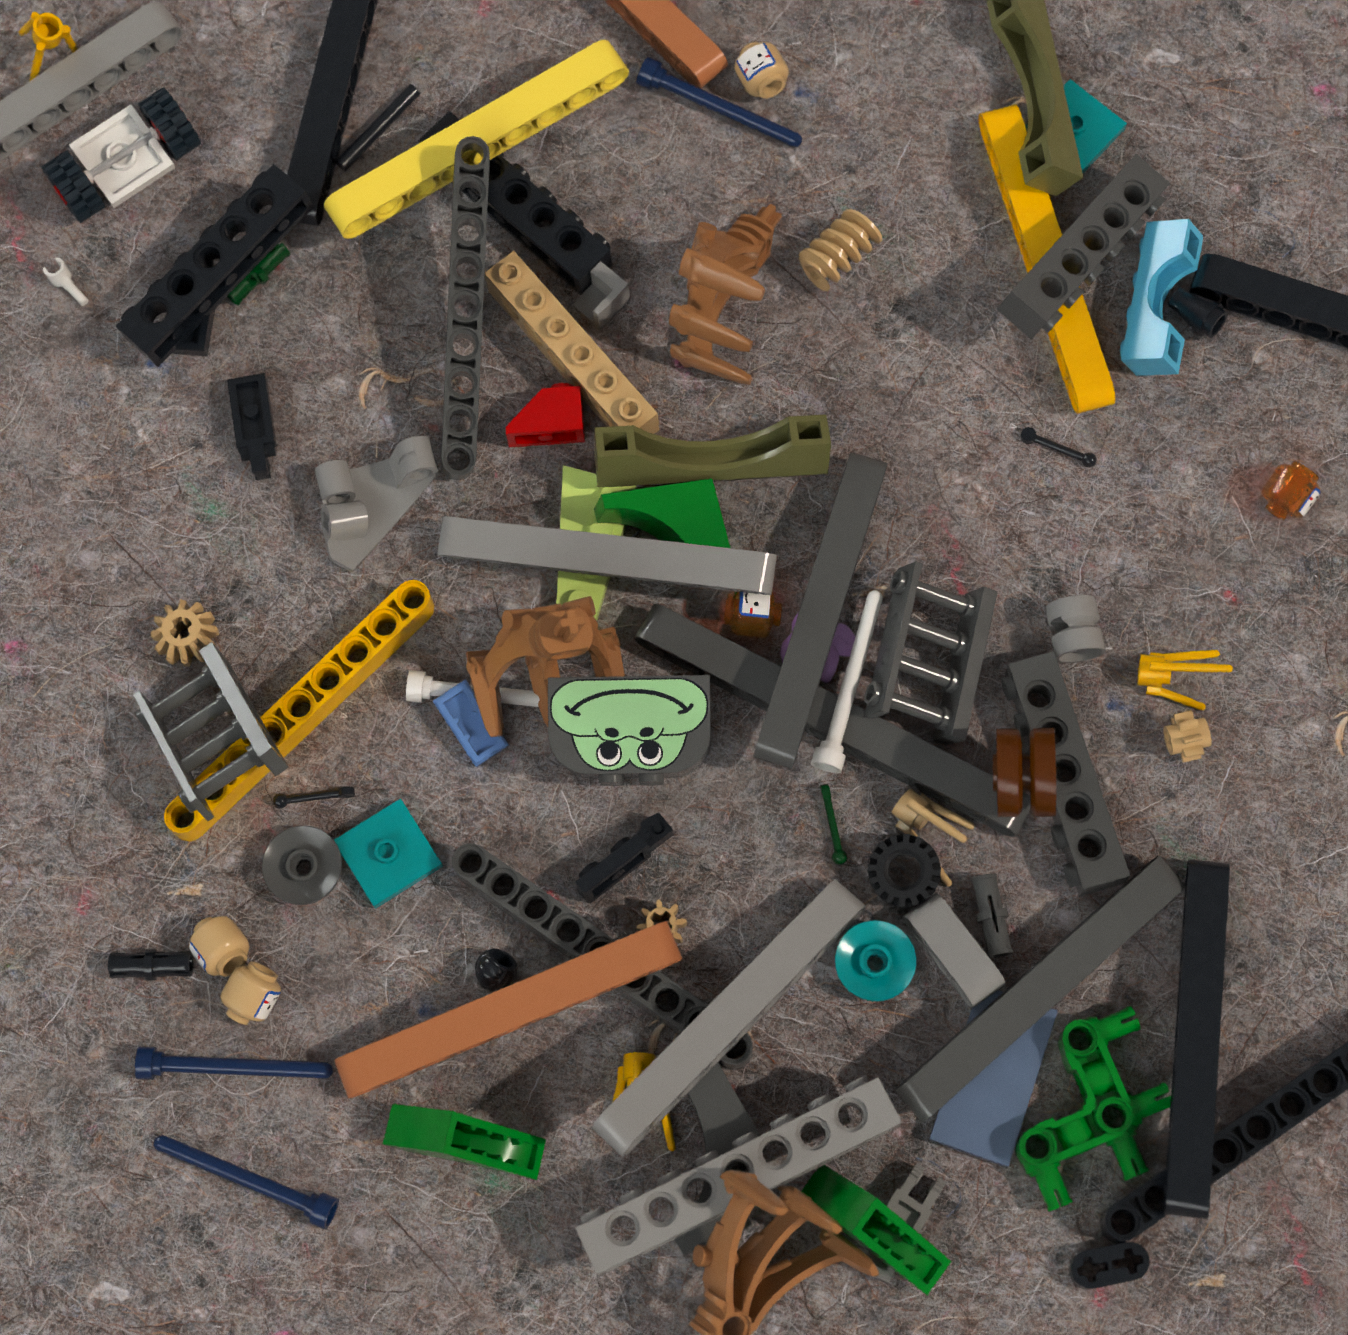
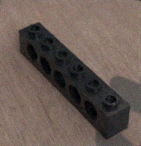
M450 111L447 112L418 140V143L456 123L459 119ZM503 153L489 161V174H496L499 177L489 181L487 214L578 294L582 295L592 285L590 271L600 261L608 268L612 266L610 244L599 233L595 232L592 234L583 227V221L574 211L570 209L565 211L557 204L555 196L546 187L541 186L538 188L532 183L529 174L522 166L517 163L510 164L503 158ZM465 188L461 191L474 203L481 198L479 192L474 188ZM515 197H523L526 199L524 202L520 204L510 203V201ZM542 220H550L553 222L548 227L536 226V224ZM569 243L580 245L573 251L563 249Z
M275 164L267 171L261 172L254 179L252 186L241 198L233 200L227 207L226 213L214 225L208 226L202 232L200 240L188 252L182 253L175 260L169 272L162 279L154 281L148 288L147 294L135 306L128 308L123 313L120 322L115 327L127 341L156 367H159L314 207L306 191ZM272 205L268 212L259 214L263 207ZM246 232L242 239L233 241V238L238 233ZM220 259L216 266L207 268L210 261ZM193 286L188 294L180 295L185 287ZM167 312L166 317L162 321L154 323L155 318L159 314Z

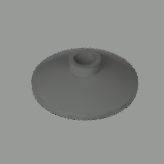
M295 826L282 831L268 844L262 859V874L267 887L276 897L294 905L312 904L326 897L337 885L342 871V857L337 844L326 832L312 826ZM302 862L311 863L310 872L304 875L299 874L298 866Z

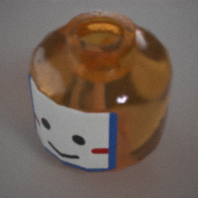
M1293 461L1291 465L1280 464L1262 487V495L1268 501L1265 509L1283 521L1287 516L1297 519L1303 518L1321 493L1317 483L1319 477L1297 461Z
M736 591L733 594H727L724 624L730 625L733 634L766 638L769 636L772 626H780L782 603L775 602L773 591L772 595Z

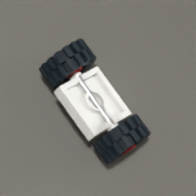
M162 87L138 103L144 118L150 124L149 129L130 104L69 144L70 149L85 168L84 171H82L81 167L67 150L41 166L62 202L67 205L80 224L105 208V204L93 186L94 183L114 209L175 169L174 163L158 143L159 141L163 143L165 149L169 151L176 161L201 145L199 136L193 129L192 124L165 88Z

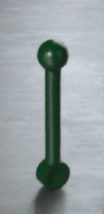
M829 784L820 785L834 847L832 860L835 864L842 865L847 862L848 855L842 850Z

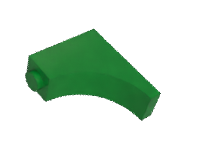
M712 478L601 494L594 508L597 523H619L633 526L646 531L662 541L730 548Z
M392 1104L382 1144L415 1154L458 1161L537 1180L546 1139L454 1111Z
M825 1164L817 1168L801 1190L802 1193L809 1196L813 1202L839 1223L842 1232L878 1257L925 1295L929 1294L952 1262L877 1197Z

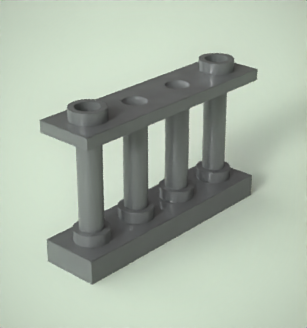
M915 561L898 568L890 582L892 596L873 680L868 685L864 696V701L867 704L864 717L873 719L889 714L891 708L934 723L936 730L933 741L950 745L966 740L998 591L982 587L961 597L919 581L923 563ZM915 596L957 611L960 617L957 633L954 634L911 618ZM907 633L949 648L952 654L949 670L946 671L902 655ZM898 671L941 685L944 691L941 707L937 708L894 693Z
M213 642L199 650L207 664L201 668L203 672L154 705L140 690L133 694L140 707L135 712L136 716L148 732L152 730L183 789L178 792L181 801L191 813L197 810L207 821L213 819L214 815L205 799L255 765L260 768L265 764L275 776L289 768L231 664ZM212 685L214 688L219 686L221 691L216 694L217 699L168 731L162 719L164 716ZM224 712L234 713L236 717L231 720V726L182 757L176 744ZM240 738L243 740L248 738L251 744L246 747V753L197 785L191 774L192 770Z

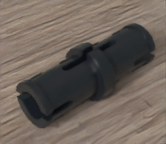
M155 948L146 949L145 952L137 953L111 952L108 958V973L111 979L145 977L147 981H155L157 977L165 976L191 977L194 969V959L191 951L157 952Z

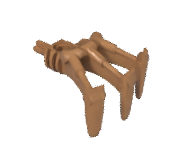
M769 204L767 208L762 206L756 216L741 214L728 231H717L716 226L706 222L698 224L692 248L685 250L679 268V275L688 279L687 289L689 293L687 305L679 306L673 304L669 316V325L676 328L680 334L688 335L687 341L679 345L672 343L670 348L671 357L680 361L682 366L693 367L740 384H751L752 376L713 355V344L740 352H750L752 348V340L721 325L717 320L731 295L750 301H761L764 296L765 288L751 277L758 273L770 256L774 228L782 217L780 213L776 212V206L773 204Z
M591 596L565 602L562 605L554 604L532 609L505 610L502 614L503 627L497 634L496 642L491 650L466 652V669L471 678L475 699L485 729L490 737L503 736L504 723L498 681L510 665L525 657L533 692L540 699L538 706L547 727L548 678L560 677L557 660L584 655L586 651H589L596 677L625 676L620 641L615 626L598 630V623L594 618L596 614L595 606Z
M728 1170L723 1172L720 1178L724 1180L726 1191L729 1194H733L721 1221L716 1222L706 1245H697L693 1251L694 1264L697 1267H705L703 1274L705 1287L703 1297L705 1302L698 1306L695 1311L697 1315L694 1319H691L689 1325L701 1335H751L757 1330L771 1307L785 1293L808 1276L825 1267L843 1261L870 1276H878L879 1272L873 1261L840 1233L842 1228L839 1223L813 1202L809 1196L793 1186L780 1185L777 1187L781 1191L779 1198L759 1182L754 1173ZM755 1205L770 1214L777 1215L760 1233L756 1231L738 1249L743 1228ZM808 1220L820 1227L819 1238L822 1245L791 1260L786 1258L767 1267L780 1246L803 1223Z

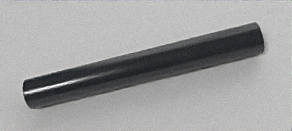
M409 84L335 160L336 164L343 171H347L420 96L419 90L414 85Z

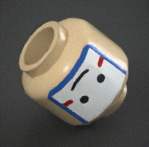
M752 42L746 45L741 50L734 66L736 74L746 92L753 97L765 99L779 94L784 89L789 75L788 66L777 47L768 42Z
M226 916L208 917L201 920L195 926L194 933L190 938L189 948L191 954L207 974L223 977L230 976L237 966L245 965L247 962L250 945L245 935L232 919Z
M250 961L248 965L237 966L220 995L222 1003L228 1008L226 1015L243 1025H248L250 1020L264 1021L281 993V987L276 981L278 975L268 967Z

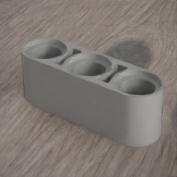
M935 893L903 915V919L914 937L970 1008H974L1006 985L1003 976L995 964L939 894Z

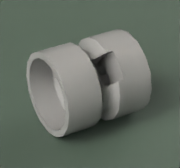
M1069 596L1057 599L1046 605L1045 610L1049 629L1056 632L1051 642L1058 663L1083 662L1100 657L1105 653L1106 649L1102 630L1095 627L1100 617L1094 596Z

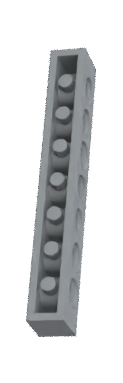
M866 1075L844 1086L847 1093L833 1100L829 1094L824 1095L807 1104L809 1112L797 1118H794L792 1113H788L769 1123L771 1131L759 1137L756 1136L754 1131L745 1134L732 1142L735 1149L719 1156L717 1150L709 1152L694 1161L696 1168L684 1174H681L679 1169L673 1170L656 1180L659 1185L658 1187L646 1193H643L641 1188L635 1189L618 1199L621 1204L620 1206L608 1212H605L602 1206L580 1217L583 1224L575 1229L597 1276L601 1277L723 1216L733 1194H729L726 1191L724 1180L720 1178V1175L733 1162L745 1164L749 1172L757 1176L759 1182L773 1191L778 1186L784 1185L900 1127L902 1122L879 1077L869 1081ZM846 1106L855 1107L861 1114V1123L853 1128L843 1126L838 1119L840 1109ZM807 1125H816L822 1129L824 1141L815 1147L808 1146L800 1137L801 1130ZM772 1143L782 1145L787 1152L786 1160L776 1166L768 1164L762 1154L767 1145ZM695 1181H704L712 1189L710 1198L704 1203H694L687 1196L688 1187ZM660 1199L669 1201L674 1207L672 1217L662 1223L654 1221L649 1214L651 1205ZM621 1218L630 1219L634 1222L636 1228L634 1236L625 1242L617 1241L612 1236V1226Z

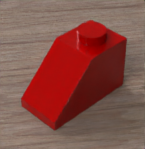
M556 383L551 388H542L505 427L509 448L585 442L583 400L580 386H573L570 383Z

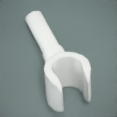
M54 258L60 266L59 271L56 273H49L43 267V272L52 285L63 287L81 306L88 303L89 300L71 280V272L62 259Z

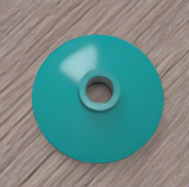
M879 920L865 921L853 926L841 938L836 949L835 968L843 986L854 996L872 1002L886 1001L901 994L912 981L916 970V953L909 937L897 926ZM874 956L880 958L883 966L879 970L870 969L867 965L869 958Z

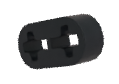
M1124 1242L1085 1250L1076 1254L1071 1259L1069 1276L1072 1282L1082 1289H1096L1130 1282L1143 1277L1148 1271L1150 1265L1147 1251L1135 1242ZM1124 1250H1129L1131 1256H1139L1140 1264L1134 1266V1274H1129L1127 1267L1113 1269L1112 1261L1122 1259L1125 1256ZM1083 1258H1089V1262L1093 1265L1105 1263L1106 1271L1094 1274V1282H1088L1086 1276H1079L1077 1268L1083 1266Z

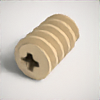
M846 209L842 213L841 219H835L832 222L831 229L823 230L820 238H815L809 244V248H804L799 253L801 267L817 288L828 291L830 286L826 278L837 283L841 279L837 268L848 273L851 270V265L847 258L855 263H859L862 257L858 248L864 253L869 254L872 251V245L868 239L879 244L882 241V234L865 215L853 209Z

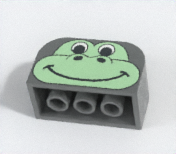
M710 675L548 678V738L551 750L559 762L571 773L582 778L598 779L600 786H624V779L639 778L640 785L645 786L664 785V778H677L688 775L704 762L710 750Z

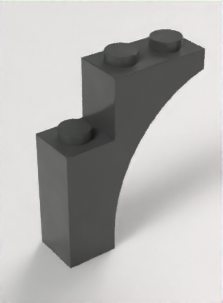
M717 1063L687 1095L702 1127L706 1154L717 1150L719 1156L735 1149L732 1142L739 1137L753 1131L757 1137L760 1134L721 1066ZM733 1162L727 1166L725 1171L734 1170L737 1167L742 1172L749 1169L741 1162ZM706 1182L703 1184L698 1203L706 1202L712 1194V1189ZM754 1208L748 1216L743 1231L753 1225L749 1218L756 1215ZM722 1216L675 1239L684 1257L690 1253L693 1254L694 1248L697 1245H706L716 1222L721 1221Z

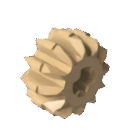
M180 599L177 610L165 604L164 609L168 615L165 618L154 616V622L160 628L151 631L152 639L158 642L155 646L159 655L166 654V660L172 665L181 659L185 667H190L193 656H196L200 662H205L199 650L213 642L211 638L219 635L218 628L211 625L215 617L210 611L203 612L204 608L199 602H195L189 608L188 603ZM187 628L190 635L182 638L180 632Z

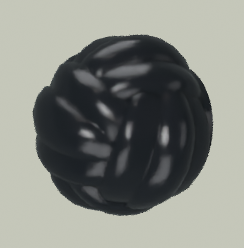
M493 948L480 954L475 963V975L483 989L495 992L514 983L517 978V963L507 952Z

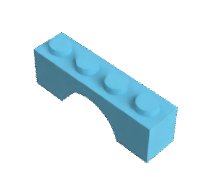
M1190 219L1147 222L1144 237L1140 240L1138 271L1133 276V298L1126 313L1128 323L1126 335L1120 345L1121 361L1136 376L1179 374L1185 339L1169 322L1163 320V305L1171 288L1180 279L1198 270L1203 235Z

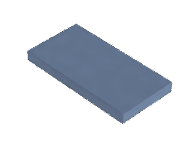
M998 990L977 1006L971 1008L966 1025L1002 994L1003 991ZM1051 1008L938 1110L929 1141L1006 1168L1009 1167L1058 1010Z

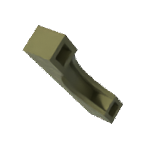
M986 0L992 29L1003 43L1013 61L1026 98L1028 112L1027 134L1024 144L1018 152L1025 185L1057 196L1084 177L1045 0Z
M826 414L788 416L774 425L757 432L716 441L670 439L648 433L634 425L594 428L597 487L682 483L711 478L713 481L818 475L828 474L831 439Z

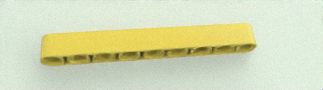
M608 40L597 41L335 191L324 202V208L345 239L355 238L453 182L455 150L460 140L469 136L481 138L489 147L491 160L616 88L626 80L629 70ZM468 150L461 156L463 161L469 165H477L482 161L481 155L474 150Z

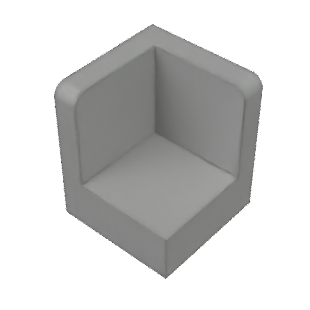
M600 261L590 271L592 285L573 304L574 310L599 330L630 300L629 284Z

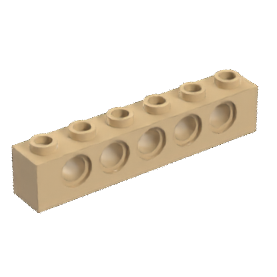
M512 251L485 272L488 292L566 381L573 386H580L582 399L607 427L634 425L652 434L659 431L658 413L515 251Z

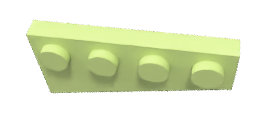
M563 465L560 529L623 536L625 524L597 523L594 508L601 494L635 490L637 485L597 487L595 473ZM558 571L556 604L562 605L565 602L591 596L596 612L594 618L597 621L610 577Z

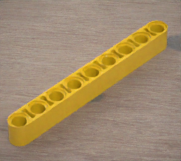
M1014 104L979 113L978 120L981 136L1028 273L1062 236V232L1049 194L1025 185L1018 152L1024 144L1027 130L1019 107ZM1082 294L1069 309L1064 305L1058 309L1063 316L1048 332L1071 405L1076 414L1113 405L1116 400L1112 379Z
M408 580L400 584L261 716L269 732L272 730H280L282 732L281 738L275 744L283 758L430 619L434 612V603L429 589L424 583L418 580ZM413 596L424 598V602L418 608L411 609L405 606L408 599ZM391 622L396 624L395 630L389 635L383 636L377 633L379 627L384 623ZM364 649L368 651L366 658L361 662L354 663L349 661L350 655L355 650ZM328 676L339 677V682L333 689L324 690L321 688V683ZM309 703L311 705L309 712L303 717L292 716L293 709L298 704ZM240 738L230 745L195 779L197 785L246 753V747L251 744L248 738L246 740ZM265 764L260 768L255 765L225 785L223 793L219 798L215 800L205 799L214 818L207 821L195 810L193 822L185 828H178L177 822L182 814L190 811L185 807L178 795L165 809V824L179 839L183 841L197 840L267 775L270 770Z

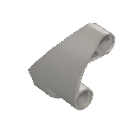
M413 436L402 440L397 444L389 459L350 469L347 461L333 460L322 463L315 468V475L323 504L320 515L321 526L330 561L353 572L438 474V467L431 440L428 436Z

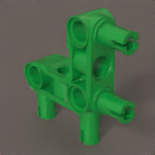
M1127 1006L1123 1010L1097 1019L1096 1016H1088L1083 1019L1073 1020L1067 1024L1059 1035L1058 1047L1062 1062L1067 1073L1072 1074L1084 1100L1081 1103L1082 1107L1078 1112L1057 1121L1050 1118L1040 1122L1026 1131L1019 1138L1015 1147L1016 1157L1023 1165L1026 1174L1030 1178L1035 1177L1048 1212L1060 1208V1205L1063 1207L1073 1203L1057 1168L1061 1166L1060 1162L1106 1144L1107 1147H1112L1125 1181L1150 1171L1145 1164L1134 1136L1137 1135V1128L1142 1124L1141 1119L1170 1108L1171 1096L1155 1101V1098L1170 1092L1165 1082L1133 1096L1126 1092L1107 1047L1108 1042L1141 1030L1138 1018L1124 1024L1121 1023L1136 1015L1131 1006ZM1071 1031H1081L1087 1036L1089 1045L1086 1050H1076L1070 1045L1068 1036ZM1112 1107L1120 1112L1122 1124L1119 1128H1110L1103 1122L1102 1111L1104 1108ZM1035 1137L1044 1142L1046 1145V1155L1044 1158L1034 1159L1027 1154L1025 1149L1027 1139Z

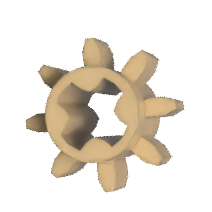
M1192 710L1173 714V718L1170 719L1172 725L1164 726L1163 728L1169 754L1181 753L1183 763L1201 759V755H1204L1203 748L1211 746V734L1206 719L1204 717L1194 719Z
M658 899L656 902L657 908L651 912L645 908L641 909L643 917L646 918V923L637 925V932L653 926L655 920L663 922L667 918L669 919V926L675 941L680 944L683 942L681 935L677 933V928L686 927L687 920L682 918L676 919L675 915L679 909L677 904L668 909L663 907L661 900Z

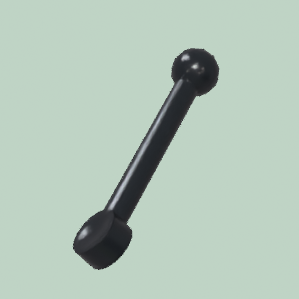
M1026 427L1021 432V440L1025 444L1038 443L1082 461L1085 467H1093L1097 462V458L1093 453L1088 452L1084 454L1036 435V431L1031 427Z
M341 787L338 790L291 796L278 793L273 797V805L276 808L282 809L290 803L337 797L351 798L355 796L354 787Z

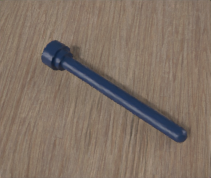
M647 57L639 70L636 84L648 90L653 88L659 90L662 87L791 147H798L802 143V136L799 133L667 74V69L663 68L662 63L655 59Z
M144 1046L138 1047L135 1058L136 1079L154 1080L155 1076H162L164 1072L324 1079L329 1078L333 1074V1067L328 1062L165 1056L164 1051H157L156 1047Z
M159 1135L154 1140V1148L157 1151L304 1212V1217L309 1218V1223L326 1230L336 1214L339 1199L322 1192L320 1195L313 1193L309 1196L165 1135Z

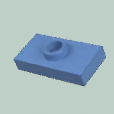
M466 679L433 700V703L476 767L510 746L504 736L490 737L475 699L474 690Z

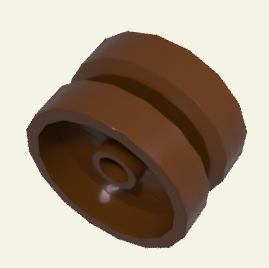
M1017 728L996 729V754H993V791H997L998 817H1019L1023 807V792H1030V811L1035 817H1056L1054 728H1033L1029 734V753H1022L1021 734Z

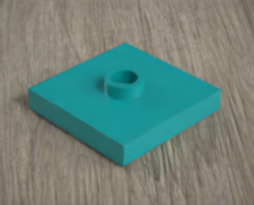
M1069 79L1063 87L1082 173H1084L1126 129L1127 123L1073 80Z
M401 798L334 839L341 855L375 909L443 867Z

